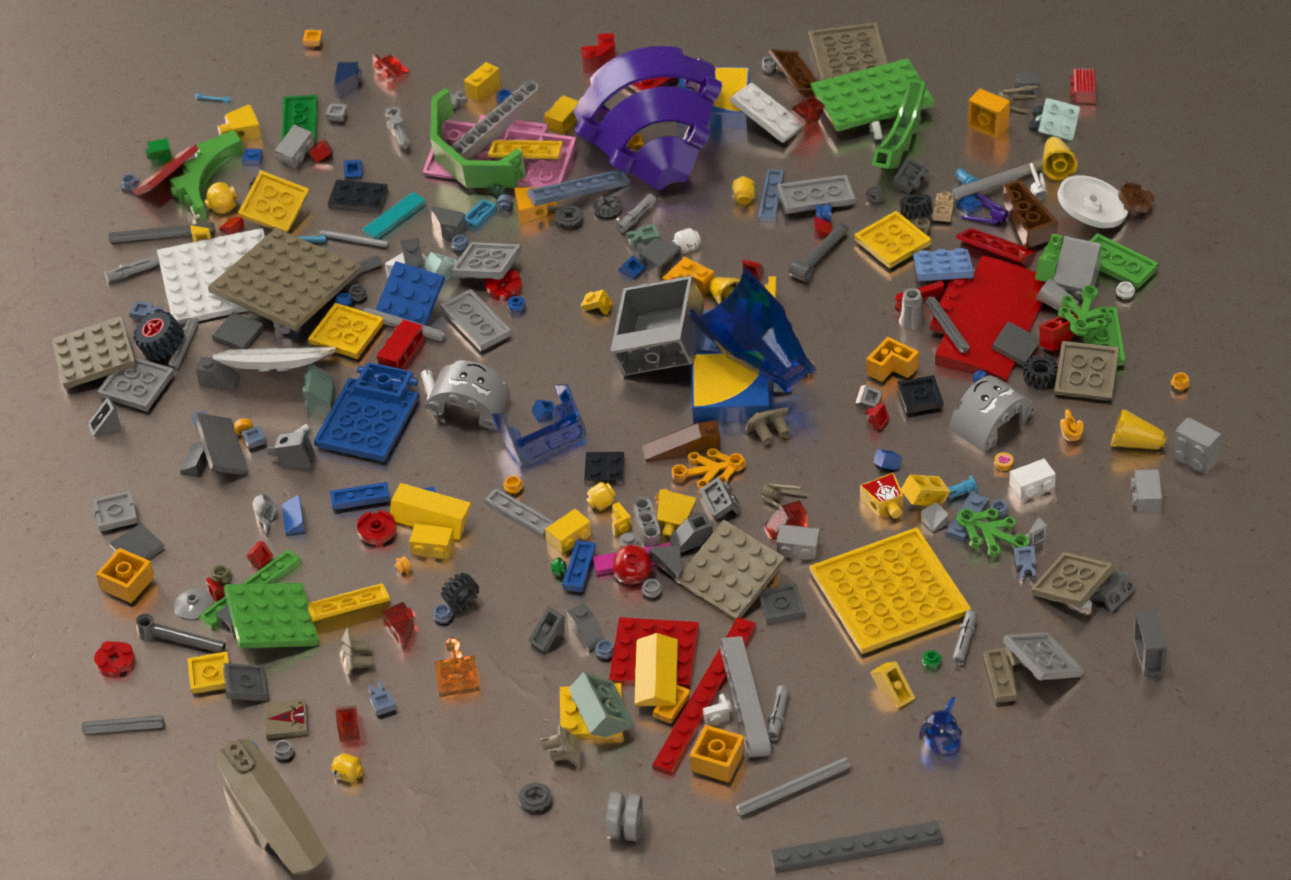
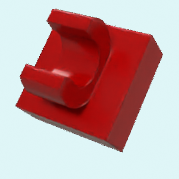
M877 403L874 408H868L865 412V415H869L868 423L873 425L874 430H881L890 419L883 403Z
M258 541L247 553L246 557L250 563H254L257 569H262L274 555L264 541Z

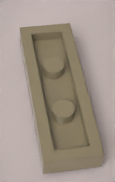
M1004 648L984 650L983 656L996 703L1017 700V693Z

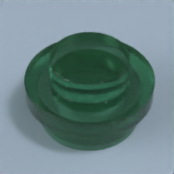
M493 184L490 192L497 200L500 195L506 193L500 184L498 186Z

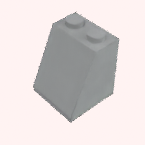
M1065 236L1053 281L1070 295L1082 299L1081 293L1084 286L1095 285L1102 264L1101 244Z

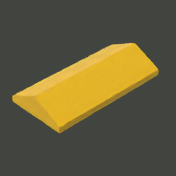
M493 140L488 157L504 158L518 148L522 151L523 159H561L563 141Z
M400 483L391 499L390 514L394 517L395 522L414 527V524L453 528L454 539L461 540L472 503Z
M383 583L310 602L307 608L312 622H318L389 603L390 597Z
M656 633L637 640L635 706H676L677 639Z

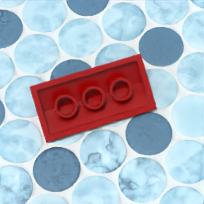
M972 227L956 235V239L965 245L1025 267L1036 254L1035 250L1025 249L1024 246Z

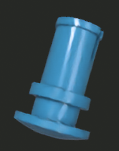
M962 168L958 169L955 173V177L962 182V185L979 180L977 177L969 175Z
M970 475V480L965 479L962 483L948 487L951 491L949 493L950 499L966 493L970 494L971 491L978 493V486L974 477Z

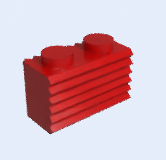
M1075 68L1074 75H1070V86H1073L1071 87L1070 95L1074 97V103H1095V69L1086 68L1084 70L1083 68Z

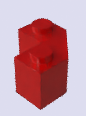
M614 33L597 34L598 45L581 47L583 74L595 73L607 62L616 58Z

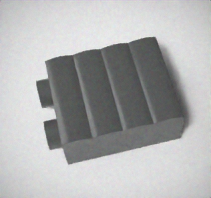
M692 276L677 277L672 280L651 284L645 283L640 286L623 289L610 350L623 376L693 364L701 327V316L704 310V299Z

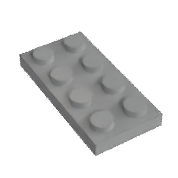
M846 175L777 184V192L786 214L816 210V205L825 206L830 204L831 207L855 204V196Z
M471 289L440 305L441 311L480 351L512 335L511 329Z

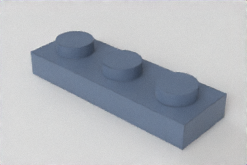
M971 492L959 511L968 508L974 513L982 512L988 506L989 498ZM956 516L946 530L947 537L963 543L969 536L966 527L958 524Z

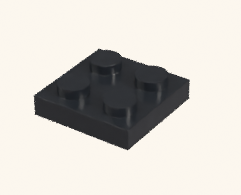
M934 375L897 382V388L906 413L943 407L944 401Z
M586 452L585 486L596 485L600 482L609 483V485H623L624 452Z

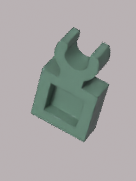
M650 224L637 228V232H627L626 238L629 240V245L634 246L641 241L643 244H648L653 239H660V234L655 224Z

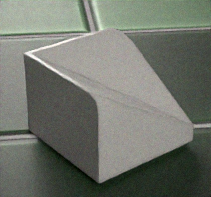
M865 384L860 387L856 404L874 408L879 403L883 391Z
M935 503L921 511V521L934 532L949 524V515L938 503Z
M1040 518L1036 519L1030 531L1025 535L1029 539V546H1034L1046 540L1047 525Z

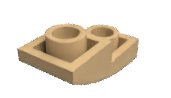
M937 193L933 220L951 222L955 201L951 193Z

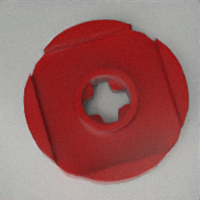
M508 270L502 279L487 278L485 288L487 294L491 295V298L506 301L511 296L520 294L522 281L517 271Z
M377 510L378 513L372 514L371 511L367 512L357 521L358 537L362 541L373 544L376 547L382 546L384 542L390 540L397 530L394 517L383 510Z
M119 641L103 642L94 655V663L99 673L105 677L114 678L121 676L120 673L124 671L129 672L135 664L132 646ZM115 657H118V658H119V659H115L114 661H111L112 658H115Z

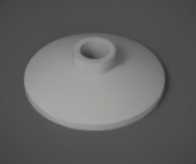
M202 589L186 590L174 601L175 613L185 620H198L199 615L214 604L213 598L210 593Z

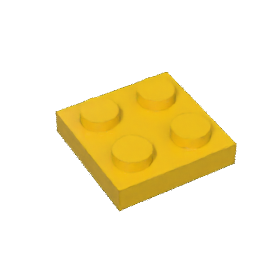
M228 652L187 658L192 694L225 689L223 665L224 663H229Z

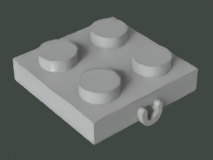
M130 490L92 499L95 509L93 514L94 518H97L99 531L138 523L135 512L137 508Z

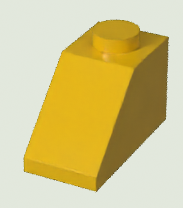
M886 662L870 672L879 691L897 708L915 699L897 662Z

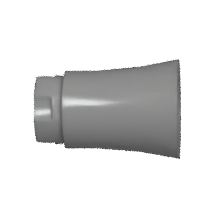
M1050 278L1040 290L1036 300L1059 311L1060 307L1063 306L1061 304L1063 296H1073ZM1074 299V302L1078 305L1079 301Z
M908 288L903 293L899 323L905 329L916 330L925 323L922 306L923 299L921 291L916 288Z

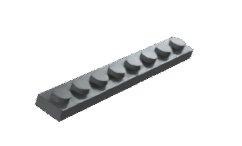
M938 821L770 851L775 872L943 843V837Z

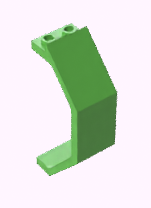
M444 88L434 95L431 105L430 139L435 161L466 188H517L516 182L526 175L522 151L517 148L499 161L464 159L442 140V124L454 115L450 91Z

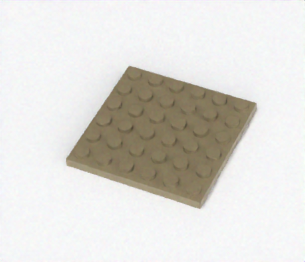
M275 228L210 284L208 292L296 331L362 271V265Z

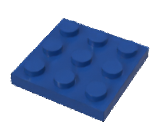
M395 261L375 310L427 326L446 278L443 275Z

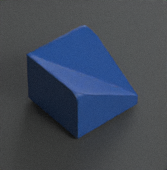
M877 449L874 463L882 468L898 470L902 457L894 451Z

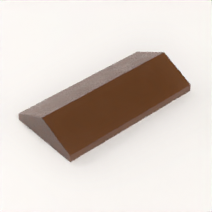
M770 49L769 53L795 89L808 100L816 98L811 90V83L820 80L798 51Z

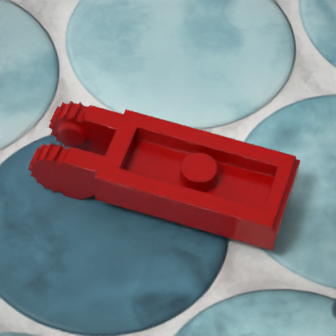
M942 280L918 288L923 299L922 305H926L925 301L928 297H935L937 301L942 299L944 295V283ZM904 292L895 295V310L901 312Z

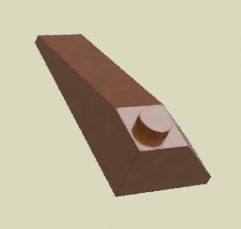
M717 420L694 423L643 445L642 450L645 462L687 456L691 452L705 453L710 448L721 450L720 431Z

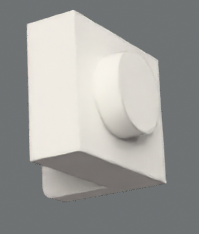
M719 694V704L703 708L705 725L713 726L730 721L731 703L725 699L723 694Z

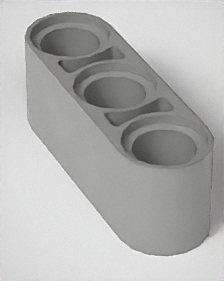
M639 496L633 501L634 517L644 547L660 545V528L651 500L646 496Z

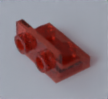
M377 54L373 55L374 62L372 64L377 72L379 71L393 85L410 76V71L391 54L382 59Z

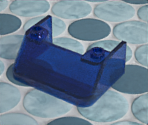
M568 384L555 385L562 403L552 409L551 416L554 423L524 437H521L517 428L509 426L505 413H492L503 443L519 463L529 465L585 438L586 428Z

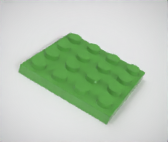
M303 583L225 584L224 592L239 648L318 646L319 639L307 608L309 604Z

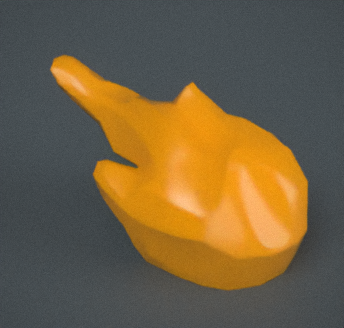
M1066 409L1065 419L1060 420L1061 434L1068 442L1079 440L1083 434L1084 424L1079 420L1076 425L1071 411Z

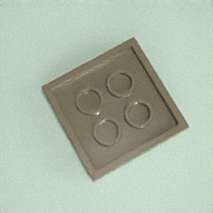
M1062 341L1055 395L1112 401L1119 347Z
M1063 552L1034 584L1031 592L1032 595L1082 608L1115 569L1112 563Z

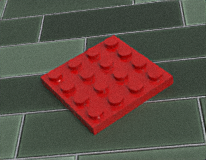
M619 617L609 680L613 681L614 684L621 683V685L635 686L637 640L658 633L677 639V685L690 690L699 622Z

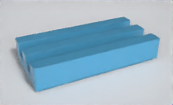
M483 198L465 215L467 226H473V229L476 230L498 210V206Z

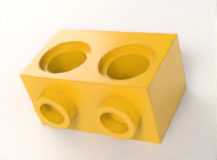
M909 475L901 488L912 505L931 506L935 503L942 506L951 492L939 476Z

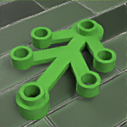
M1091 285L1084 286L1082 290L1083 303L1081 309L1074 302L1073 297L1069 295H1064L1061 301L1063 306L1060 307L1058 316L1067 319L1071 323L1070 329L1077 336H1084L1088 334L1090 329L1094 328L1104 330L1107 323L1104 319H1107L1110 311L1108 308L1100 307L1097 310L1089 311L1090 303L1095 300L1098 290ZM1071 310L1077 315L1078 319L1070 313ZM1099 317V318H1097L1095 321H1092V322H1087V321H1086V320H1088V319H1092V318Z
M965 508L959 511L956 516L958 524L966 527L971 538L969 545L974 549L980 548L982 544V538L977 535L975 527L981 530L988 545L987 553L991 557H997L1000 552V547L996 544L993 536L1011 544L1013 549L1025 547L1029 544L1028 537L1023 534L1013 537L998 530L999 528H1005L1006 530L1014 529L1016 520L1013 517H1006L1005 519L995 521L998 512L994 508L976 513L971 509ZM986 519V520H988V521H990V522L984 523V522H982V521H980V520Z

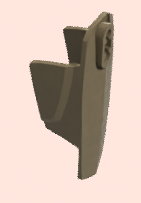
M239 739L229 742L226 747L219 750L216 760L225 779L223 788L228 807L251 840L263 850H266L269 844L293 874L310 872L319 867L326 859L327 853L307 816L280 774L250 740ZM233 749H237V750H238V754H237V755H236L235 752L232 751Z

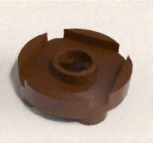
M1136 183L1124 184L1118 193V198L1124 204V209L1130 212L1135 210L1148 213L1154 203V196L1148 189L1145 192L1141 189L1142 186Z

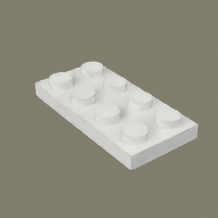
M752 82L734 94L730 99L732 104L782 143L804 127L802 121Z

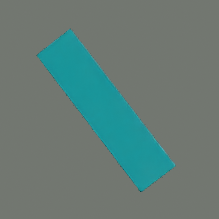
M412 192L362 229V233L369 238L379 239L426 204V200Z

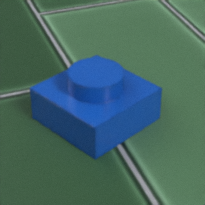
M245 149L242 158L243 166H260L263 156L262 149Z
M972 194L956 201V206L966 216L982 209V204Z

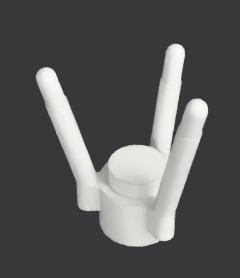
M1030 163L1035 183L1031 185L1030 191L1041 201L1048 195L1044 177L1040 173L1039 181L1034 165Z

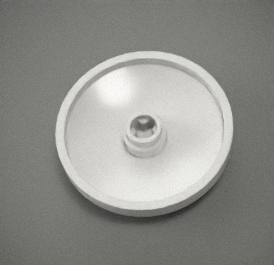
M1083 175L1071 176L1066 178L1059 187L1057 196L1061 206L1072 217L1085 224L1100 228H1112L1122 224L1128 214V211L1123 207L1124 204L1118 198L1119 191L1100 179Z

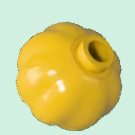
M217 182L209 187L207 199L204 202L208 210L212 209L217 214H227L235 208L236 203L234 200H237L238 197L233 186L228 187L227 183Z

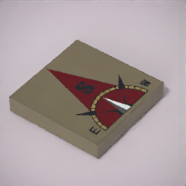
M305 699L264 703L267 740L308 735Z

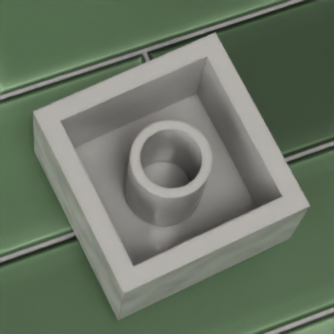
M1187 417L1175 430L1172 457L1206 474L1218 461L1221 433Z

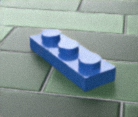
M387 482L330 491L333 510L390 501Z
M576 540L562 584L563 590L583 591L596 550V543Z

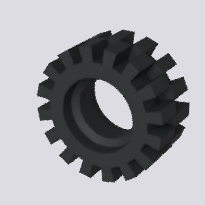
M927 194L908 195V197H903L899 201L901 215L907 219H922V217L926 218L927 215L930 216L933 213L932 198Z
M1037 354V357L1033 355L1031 359L1028 358L1024 363L1023 373L1026 384H1031L1032 388L1038 386L1037 389H1041V386L1044 389L1047 388V385L1053 386V383H1056L1058 372L1057 361L1053 360L1051 356L1047 358V355L1041 357V354ZM1037 370H1043V371H1046V372H1045V373H1037V372H1035V371H1037Z
M468 573L455 574V578H449L450 582H445L444 585L446 587L441 589L443 591L441 592L442 599L452 610H463L464 606L466 608L469 607L468 604H472L474 602L473 599L478 597L476 594L480 592L479 586Z

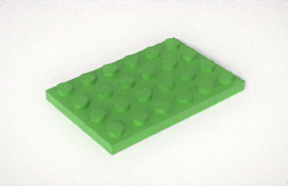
M907 58L811 83V90L837 132L898 116L908 79L921 80V78ZM927 88L921 109L934 106V99Z

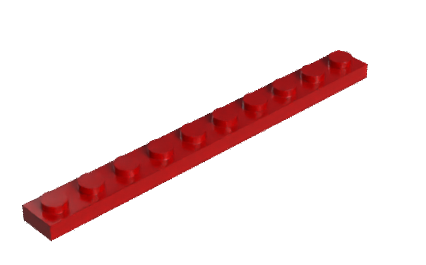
M737 617L725 638L742 636L746 646L756 629V623ZM720 648L652 764L653 770L672 776L704 720L703 708L712 706L728 677Z

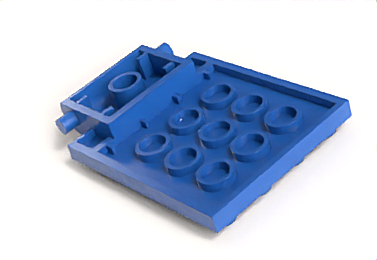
M367 362L365 367L358 366L357 373L360 374L358 379L348 378L316 435L314 446L385 462L419 399V393L409 391L412 385H418L419 380L414 378V374L411 371Z

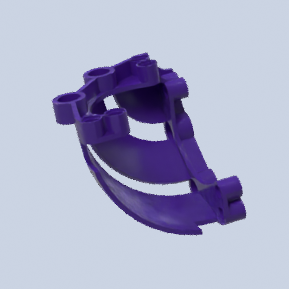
M671 46L643 47L631 50L610 60L590 78L592 85L585 95L581 96L574 109V115L578 120L574 130L575 133L581 138L595 143L611 157L609 162L615 168L634 174L656 189L662 190L665 185L671 182L679 181L685 183L691 173L699 150L704 147L710 134L708 122L712 107L722 89V82L716 79L715 66L701 58L695 59L683 55L682 48ZM659 77L686 80L684 87L688 89L679 87L650 88L625 98L612 110L604 105L616 93L639 81ZM678 122L689 126L683 138L676 136L659 137L646 143L638 153L626 147L629 140L637 132L652 124Z

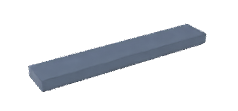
M616 170L530 189L527 191V196L534 206L630 185V179L625 172Z

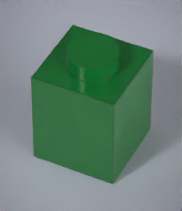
M168 138L147 141L148 149H145L147 159H151L152 166L167 163L172 159Z

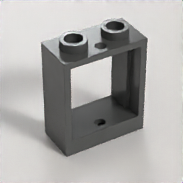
M1156 609L1136 612L1133 639L1144 676L1163 674L1167 646Z

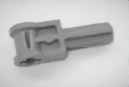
M390 107L385 111L388 118L387 127L392 130L394 137H397L400 146L407 148L410 145V141L403 127V121L400 116L401 110L398 107Z

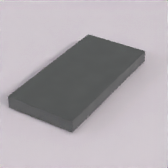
M197 413L195 421L210 470L246 475L248 469L232 419Z

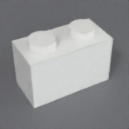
M1044 458L1010 471L1009 485L1019 499L1022 500L1054 488L1056 473Z

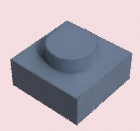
M260 426L242 431V437L249 449L267 443Z

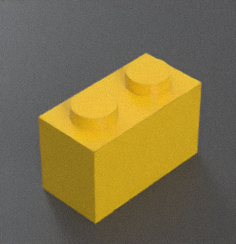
M485 62L464 79L465 95L480 102L501 84L499 68Z
M564 95L556 101L552 108L544 115L545 124H548V130L564 135L577 120L574 115V109L579 101Z
M573 509L545 528L546 541L559 553L563 554L575 546L576 540H585L592 534L591 522L578 510Z
M414 524L409 540L411 554L448 559L455 542L453 528Z

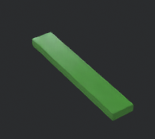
M287 549L242 584L276 583L302 564L301 558ZM226 596L199 615V620L211 630L218 627L216 613L227 605Z

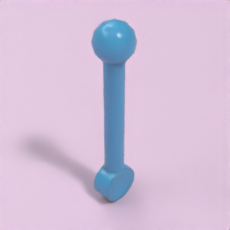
M200 93L196 94L197 100L209 99L224 101L226 104L230 103V97L228 96L221 98L205 96Z

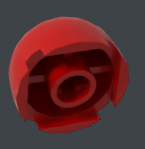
M627 545L620 548L612 562L615 578L625 585L643 583L651 573L652 562L649 554L638 545Z

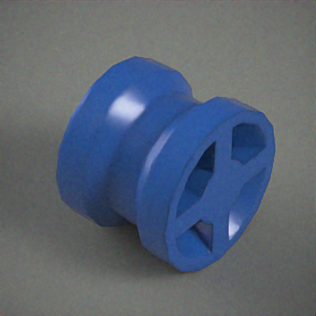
M830 204L825 206L816 205V217L831 222Z

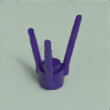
M978 194V197L985 202L978 201L991 210L990 217L992 219L961 216L962 219L997 225L998 222L1002 224L1005 222L1008 210L1003 209L1002 206L997 205L982 194Z

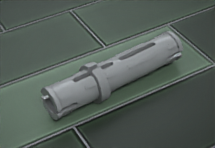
M648 194L631 212H627L624 218L617 223V230L625 233L629 227L635 225L638 219L657 202L655 196Z
M157 255L127 265L121 264L119 265L120 267L105 271V276L108 282L122 277L128 278V275L160 266Z
M966 611L963 624L959 627L960 634L952 657V662L955 665H963L965 662L971 636L975 633L976 619L978 618V614L975 611Z
M783 685L776 688L772 712L767 720V733L771 741L778 740L780 728L784 724L783 715L789 688Z

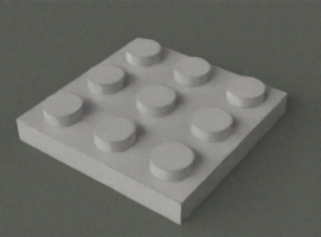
M471 242L451 269L452 276L460 278L502 279L521 253V244Z
M134 357L136 366L110 374L97 391L98 397L103 399L110 397L113 402L148 411L173 377L174 369Z
M1048 632L1005 635L1003 639L1009 651L1014 653L1021 660V663L1028 667L1034 677L1039 680L1081 677L1085 671Z

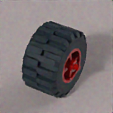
M156 311L153 314L147 315L146 318H143L138 323L133 335L136 345L148 359L150 358L153 361L155 359L157 361L162 358L165 359L169 355H173L180 348L179 346L182 345L185 338L183 328L168 311Z

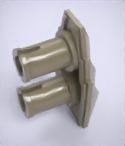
M788 408L755 413L747 422L745 433L756 430L762 443L770 442L773 439V435L770 433L767 425L773 423L780 437L787 435L790 432V428L783 417L787 415Z
M347 627L338 648V653L348 676H350L353 668L371 669L372 656L354 655V653L369 654L370 641L352 640L349 627Z
M559 725L557 727L558 734L541 738L543 750L547 751L550 749L549 755L552 762L569 758L577 768H580V740L571 732Z

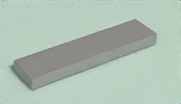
M497 488L484 499L485 505L541 538L546 536L545 528L554 523L551 519Z

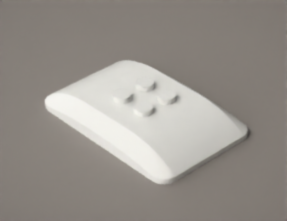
M336 347L233 349L214 354L213 359L224 365L239 369H258L260 372L273 369L288 371V369L302 367L324 359L335 353Z

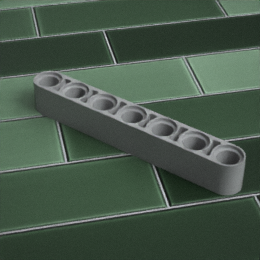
M536 81L524 83L455 142L451 148L466 160L474 158L539 102L541 97L538 83Z
M742 636L721 638V654L741 732L744 736L747 755L749 758L769 756L771 754L770 740Z

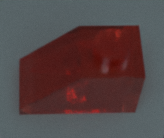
M811 95L793 106L791 110L795 117L809 127L819 121L825 104Z
M800 500L782 505L764 523V528L771 540L778 538L781 524L808 528L807 512Z
M403 601L382 611L384 625L401 650L406 649L414 630L413 619L415 618L412 608H408Z

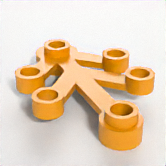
M715 448L707 450V458L700 456L697 452H691L688 455L689 463L692 465L699 463L704 466L687 469L684 465H675L672 468V478L676 482H683L689 476L707 473L697 482V489L700 491L699 489L704 487L701 485L710 483L719 470L726 469L718 477L723 482H728L734 471H740L745 467L746 461L741 454L734 453L728 456Z

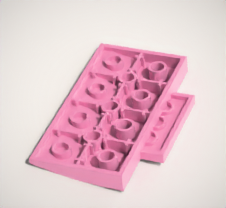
M481 115L478 123L486 116ZM446 120L442 124V140L451 147L476 124ZM517 120L494 140L563 141L561 159H523L526 175L516 182L517 188L543 187L564 182L577 149L576 137L548 134V124ZM492 141L471 160L499 161L503 158L488 157ZM431 147L423 169V175L457 180L435 161Z

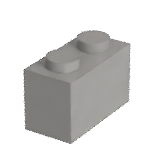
M293 125L275 149L278 160L296 168L303 161L306 153L314 146L315 141L312 133Z
M1159 469L1135 470L1134 478H1131V490H1135V493H1132V502L1136 504L1137 512H1161L1162 494Z
M781 524L777 538V553L786 557L816 560L820 544V529Z

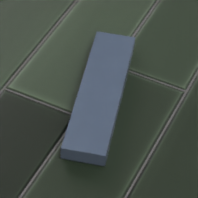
M766 170L758 222L776 223L780 202L777 184H783L784 170Z

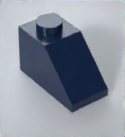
M337 62L334 79L336 98L341 97L358 86L359 79H362V69H359L358 62Z

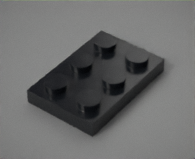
M336 179L328 200V208L380 213L388 192V184Z

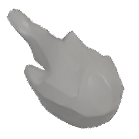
M263 493L255 497L253 508L257 520L263 524V533L266 535L270 521L273 520L277 511V506L268 495Z

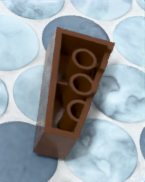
M1020 179L1004 184L1002 201L1006 210H1008V214L1025 249L1047 242L1052 234H1057V219Z

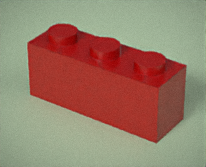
M403 319L395 327L390 338H387L383 348L377 352L376 360L378 364L403 369L424 339L423 326Z

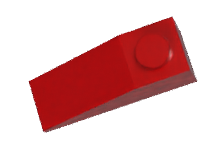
M1071 310L1070 313L1078 319L1077 315ZM1057 316L1039 325L1040 346L1049 351H1057L1061 348L1062 341L1069 342L1075 335L1070 329L1071 323L1067 319Z

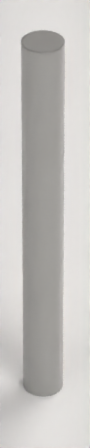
M322 229L319 233L320 236H326V238L382 248L389 247V241Z

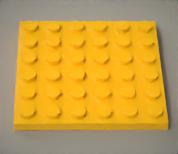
M917 527L810 566V573L861 654L964 617L965 612L971 610Z

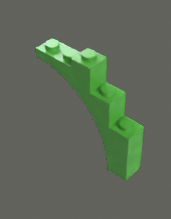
M913 78L908 79L906 92L896 121L885 141L880 146L875 147L872 165L886 169L900 168L903 151H909L912 134H918L921 121L920 113L927 81Z
M234 130L197 144L199 149L195 153L196 158L185 161L183 163V175L171 179L172 187L170 191L172 196L176 197L180 203L185 201L186 205H190L193 215H197L200 221L207 219L205 206L201 200L206 182L221 165L243 154L241 140Z

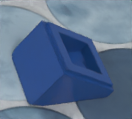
M362 160L344 161V178L362 177Z
M633 255L620 266L618 271L634 279L646 267Z
M536 400L531 410L538 422L559 415L553 401Z

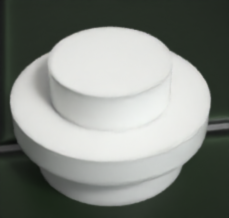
M1121 282L1116 288L1117 296L1124 299L1132 297L1135 292L1130 282Z

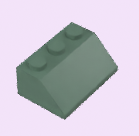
M583 672L569 687L573 696L572 699L587 725V730L592 735L608 737L632 729L635 726L613 681Z

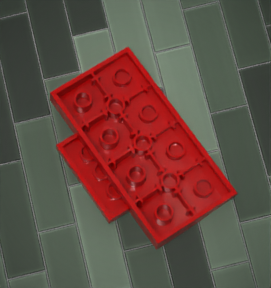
M986 256L981 257L974 271V278H971V280L966 278L951 279L940 301V306L969 345V350L965 354L960 353L935 316H933L929 324V330L945 334L935 354V365L971 374L983 370L988 373V376L997 377L1003 382H1008L1016 362L992 350V345L1008 322L1030 333L1043 302L1036 300L1046 282L1035 279L1036 272Z

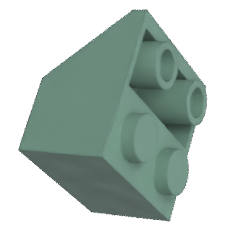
M309 364L308 372H305L304 376L306 386H303L302 390L303 397H306L305 410L309 411L310 418H326L335 400L336 388L334 377L315 365Z

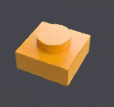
M305 30L303 46H320L323 37L322 30Z

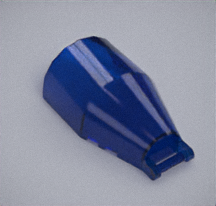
M747 268L743 269L741 279L734 290L715 308L700 316L692 308L688 311L689 318L726 358L776 383L785 393L791 391L792 387L808 374H813L816 371V367L806 357L798 337H796L792 329V324L785 314L784 307Z

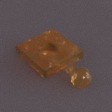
M454 637L448 638L445 641L444 647L450 653V659L434 661L439 697L480 691L475 655L458 657L460 641ZM455 674H461V675H462L460 678H453V677H452V676L455 675Z

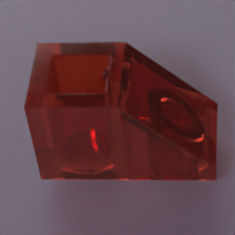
M357 705L337 707L335 711L339 741L360 739Z

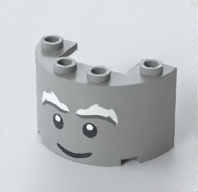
M456 361L455 364H447L441 369L425 408L443 414L445 402L480 412L479 425L497 431L510 400V390L507 383L502 382L498 378L499 374L493 369L473 361Z
M986 376L974 383L960 400L963 403L960 405L959 410H954L949 429L985 452L996 444L998 427L1007 423L1012 416L1019 412L1020 420H1025L1028 416L1034 414L1036 407L1030 398L999 378Z

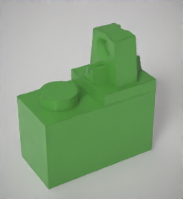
M1051 235L1048 245L1038 260L1035 279L1045 282L1050 278L1054 280L1063 244L1062 235Z

